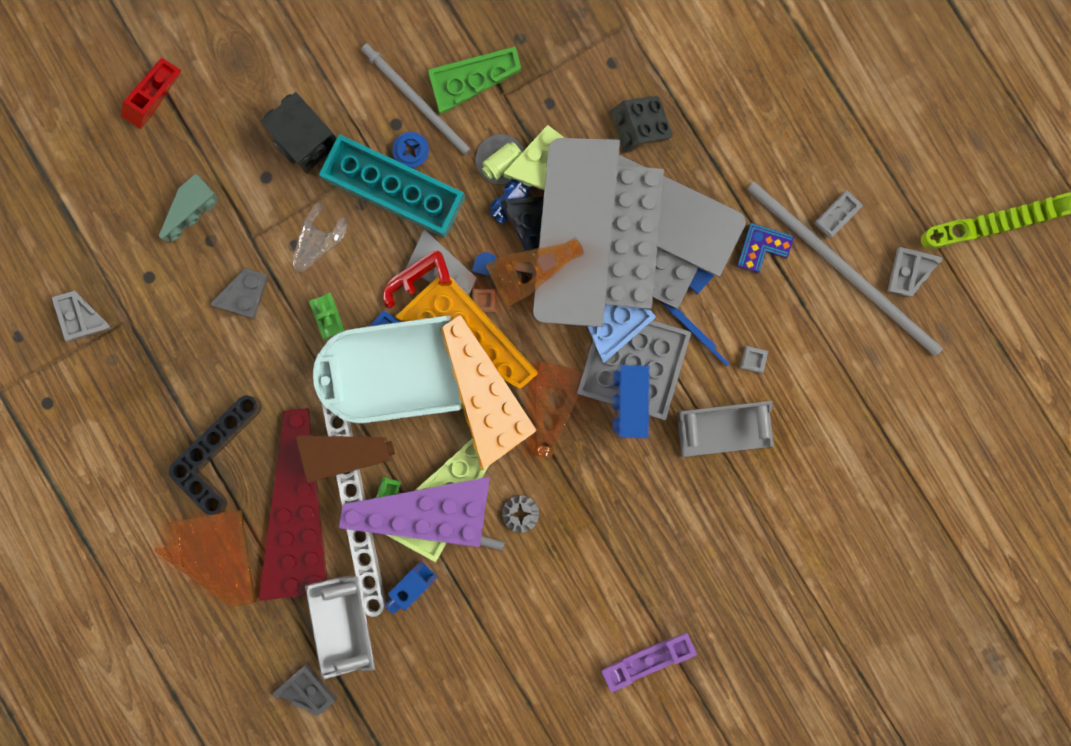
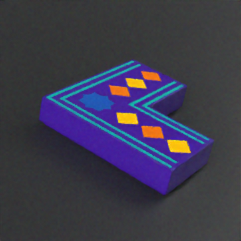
M750 223L736 267L759 273L765 253L787 259L794 236Z

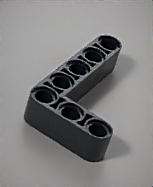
M246 395L239 398L169 467L171 479L207 515L224 512L227 508V499L201 473V470L259 415L262 410V403L256 397ZM251 400L254 403V408L248 413L245 410V403ZM232 416L237 419V425L233 429L228 425V420ZM217 432L220 435V442L214 445L211 438ZM199 448L204 454L200 461L195 458V452ZM181 465H184L187 470L183 478L178 474V469ZM198 481L203 487L200 494H197L194 490V485ZM213 498L217 499L219 503L217 510H213L210 507V501Z

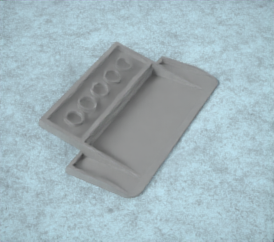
M557 138L549 146L533 308L534 316L539 322L603 327L605 305L641 309L652 308L664 169L618 165L620 140Z
M618 155V165L644 167ZM663 176L652 298L678 310L698 268L720 277L745 227L746 221L743 214Z

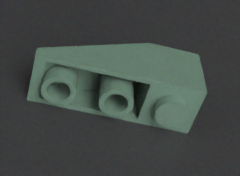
M193 175L176 193L159 234V237L167 243L177 240L186 227L196 224L200 219L199 216L205 211L213 209L217 204L216 201L220 199L199 175Z

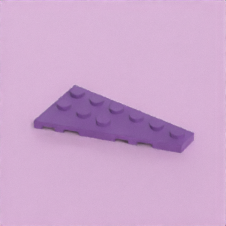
M490 477L343 504L339 528L480 547Z

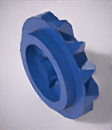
M403 133L393 144L395 160L410 168L421 166L428 158V143L418 133ZM406 143L412 148L417 147L415 149L416 158L411 154L405 155L407 152Z

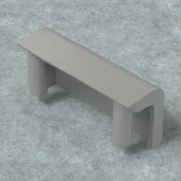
M773 401L677 412L681 457L774 447L770 419Z
M342 576L305 585L321 678L327 679L356 670H375L359 577Z

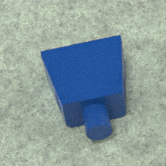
M420 561L388 594L391 599L385 604L386 608L393 614H396L400 608L405 611L438 576L423 561Z

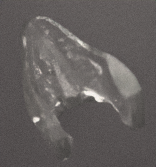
M319 202L307 214L296 244L293 268L298 272L308 269L343 238L346 231L347 219L345 217L338 219L337 225L331 233H324L311 224L318 213L322 211V204Z

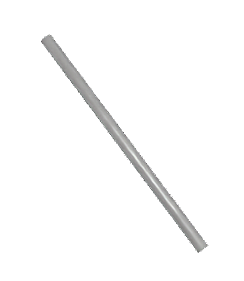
M755 181L747 188V191L933 356L938 355L943 348Z

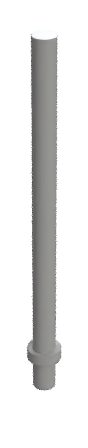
M365 44L361 50L369 57V62L372 65L375 64L464 155L469 153L470 147L381 58L382 55L378 51L375 52L368 44Z

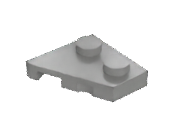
M903 247L897 248L887 292L909 298L912 297L919 289V286L930 276L934 268L941 263L943 257Z

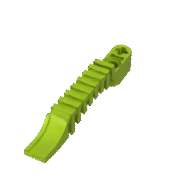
M1071 192L1053 198L1049 197L1040 202L1035 201L1029 205H1021L1018 208H1010L1007 211L1002 210L995 214L990 213L974 219L956 220L931 227L922 234L921 244L928 250H935L1070 215ZM953 227H957L961 231L960 237L953 235ZM930 236H937L938 240H931Z

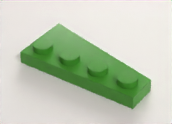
M516 47L429 69L428 72L440 115L520 72L521 65Z

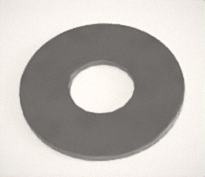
M496 134L488 137L480 144L476 153V166L484 179L499 185L508 184L511 180H516L505 178L504 175L496 181L493 178L489 180L482 171L484 167L482 162L507 143H515L523 152L524 148L517 139L505 134Z

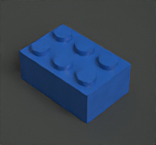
M621 365L618 371L613 373V386H617V394L613 396V410H617V418L613 419V433H617V438H649V366Z

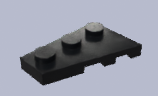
M543 197L504 199L500 203L533 266L537 267L544 199Z

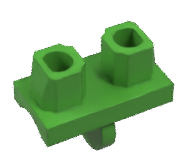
M331 293L309 301L323 340L345 331Z

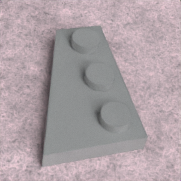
M424 229L406 269L430 252L438 250L443 254L450 276L470 296L477 278ZM435 267L420 278L432 283L439 276L437 268Z

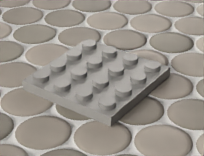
M652 320L604 364L594 341H592L577 394L613 405V396L617 394V386H613V373L618 371L621 365L649 366V416L666 420L691 332Z

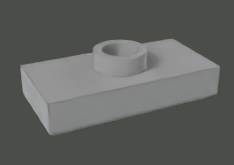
M846 190L814 224L831 239L863 205Z

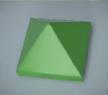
M382 477L376 498L398 494L401 481Z

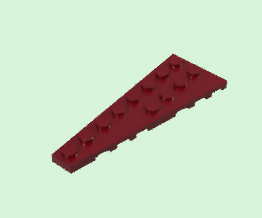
M309 408L284 411L259 601L306 595L305 585L328 580L317 481L307 483L296 440L297 436H312Z

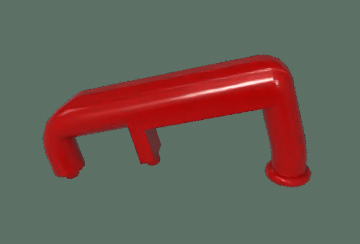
M434 250L393 277L383 291L385 307L392 308L395 305L392 293L405 286L406 291L410 295L414 294L416 291L413 282L435 267L440 279L438 284L440 286L451 285L452 281L450 280L443 254L438 250Z

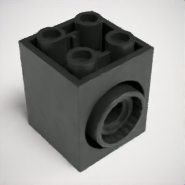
M297 92L285 96L281 101V105L275 110L271 109L261 121L274 137L271 140L272 143L292 165L297 163L305 173L309 172L330 153L336 141L333 132Z

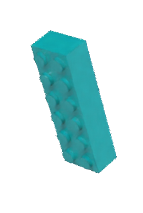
M340 134L319 173L324 182L445 239L465 200L463 192Z

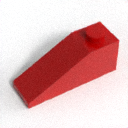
M161 58L123 101L121 117L141 129L155 113L180 75L181 69Z

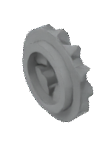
M515 496L509 499L503 507V521L514 532H527L537 524L539 509L531 498ZM519 504H521L524 512L531 513V515L524 516L522 524H520L518 517L510 515L518 512Z

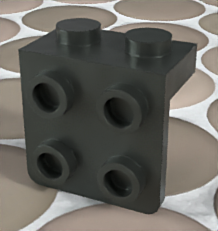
M658 96L624 100L610 110L612 122L614 123L623 153L632 152L645 143L668 140L672 137L671 128L661 99Z

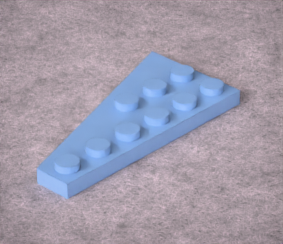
M605 305L603 327L587 326L603 364L656 318L650 309Z

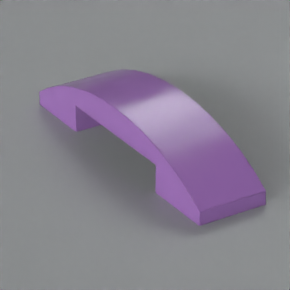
M684 633L631 654L604 668L602 673L612 693L632 684L634 680L673 663L678 664L696 656L697 653L688 633Z

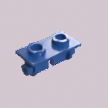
M511 180L504 188L505 193L500 198H496L489 207L491 210L487 214L490 216L497 215L495 220L501 225L504 222L507 223L509 218L500 202L504 199L527 198L529 196L528 192L531 189L524 184L521 186L523 183L521 181Z

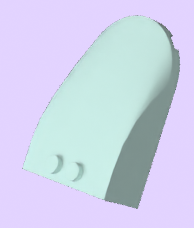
M451 315L351 329L332 337L322 348L321 352L318 353L313 370L315 390L322 404L339 416V418L354 423H367L460 410L462 404L458 394L459 388L456 379L453 377L450 357L447 356L440 332L441 327L452 321Z

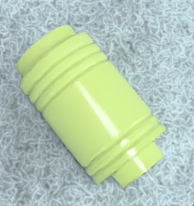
M513 142L505 144L482 162L484 166L482 168L483 173L489 180L491 178L495 181L498 180L522 154L521 150Z

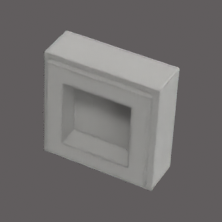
M745 346L740 369L763 374L768 351Z

